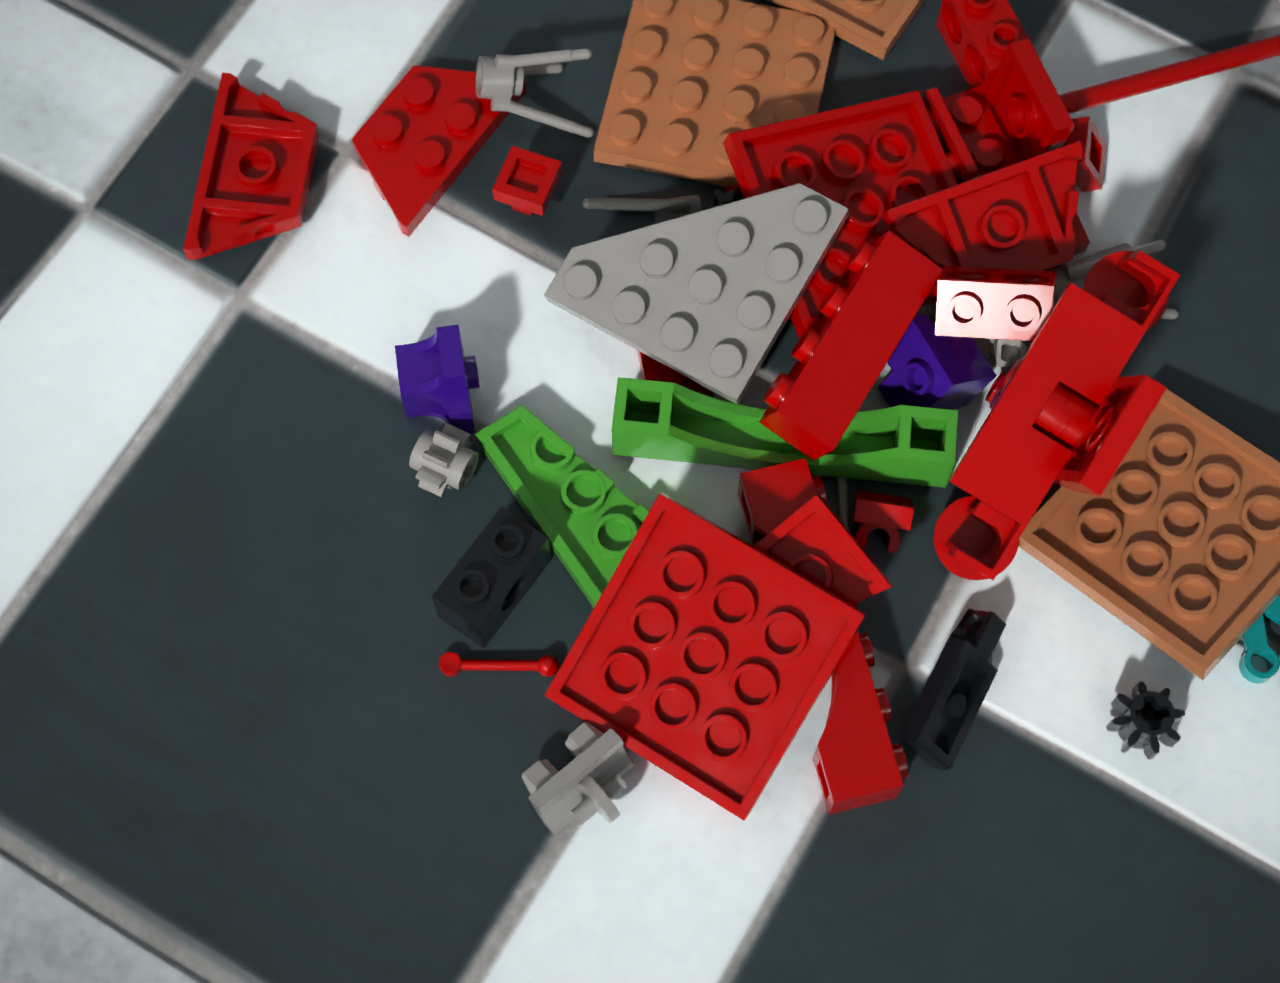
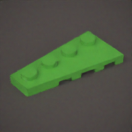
M521 405L475 433L476 441L538 530L549 538L550 547L594 608L649 510L641 504L637 505L615 487V482L600 469L595 470L575 453V449Z

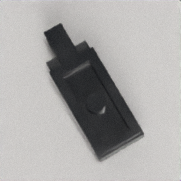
M967 609L959 624L951 633L950 638H948L899 738L932 768L946 771L951 769L998 671L992 665V653L1006 623L994 612Z

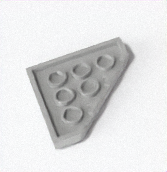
M798 183L573 247L544 296L550 303L738 405L848 218L849 209Z

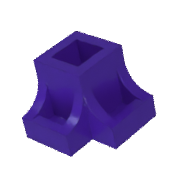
M921 314L914 317L887 363L893 372L878 386V389L889 407L908 405L953 410L965 407L997 375L973 338L936 336L935 324L926 314Z
M459 325L437 327L435 333L426 340L395 346L400 395L407 418L435 416L450 425L470 433V435L475 434L470 389L480 388L475 355L465 356Z

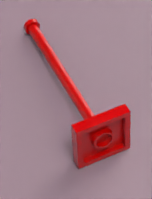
M1280 34L1060 95L1056 91L1032 43L1027 38L1009 43L984 97L1019 163L1063 147L1075 126L1069 115L1071 113L1280 56Z

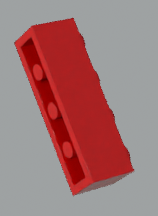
M890 230L873 243L864 240L853 252L846 264V267L852 271L843 286L839 283L836 284L819 307V311L825 315L816 330L809 328L802 335L791 353V356L797 359L788 375L781 373L763 397V401L769 406L759 420V423L813 461L836 448L943 271L942 268Z

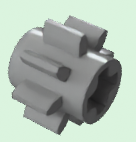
M445 423L441 432L438 430L432 432L427 429L421 434L409 460L410 468L418 471L415 477L420 480L418 487L443 497L447 488L451 490L455 488L462 491L467 486L479 460V453L470 449L472 446V442L468 441L470 433Z

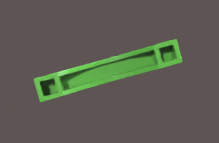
M618 377L611 429L612 455L760 469L806 458L811 475L946 488L956 463L958 410L898 405L878 410L857 412L836 448L813 461L759 423L766 409L722 401L672 382Z

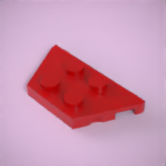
M413 65L351 139L355 153L364 168L372 176L383 201L386 200L397 219L401 232L408 237L510 113L491 111V99L477 98L476 72ZM525 80L523 81V90L521 95H512V101L519 102L521 98L525 95Z
M222 72L183 247L188 260H198L302 226L319 140L317 125L297 112L286 111L282 108L280 102L264 93L261 96L256 95L241 86L238 78L230 73Z
M1079 140L889 209L882 214L884 222L906 243L942 269L944 266L1046 271L1073 260L1075 233L1072 228V220L1078 208L1079 191H1075L1077 162L1082 158V144Z

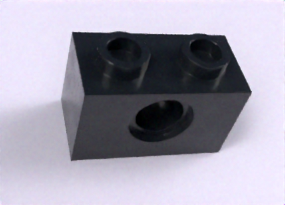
M501 507L432 595L438 617L482 648H485L550 563L549 538L504 507Z

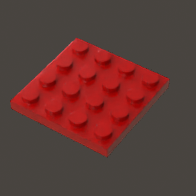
M919 90L729 133L723 142L744 199L800 183L849 209L848 218L790 315L799 339L809 328L816 330L825 316L819 311L821 303L836 284L839 283L842 286L845 284L852 272L846 267V264L853 252L864 240L873 243L889 230L901 238L884 222L882 216L884 212L958 185ZM938 279L921 306L937 302Z
M659 493L544 696L603 733L612 728L623 740L625 747L745 821L867 616V613L667 494Z

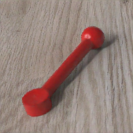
M446 652L439 658L438 662L441 672L448 677L458 675L461 670L538 671L545 677H551L558 672L560 667L558 659L549 654L543 655L539 660L461 659L455 652Z

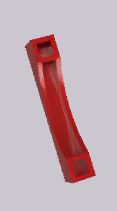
M806 458L740 473L737 494L753 546L816 494L820 495L827 503L820 475L811 476ZM858 603L853 605L859 609ZM858 631L831 675L830 708L825 729L813 756L828 815L895 799L904 786L902 779L909 777L904 751L899 743L891 744L885 724L892 720L888 697L883 687L875 689L869 668L875 666V657L870 638L867 633L858 634Z

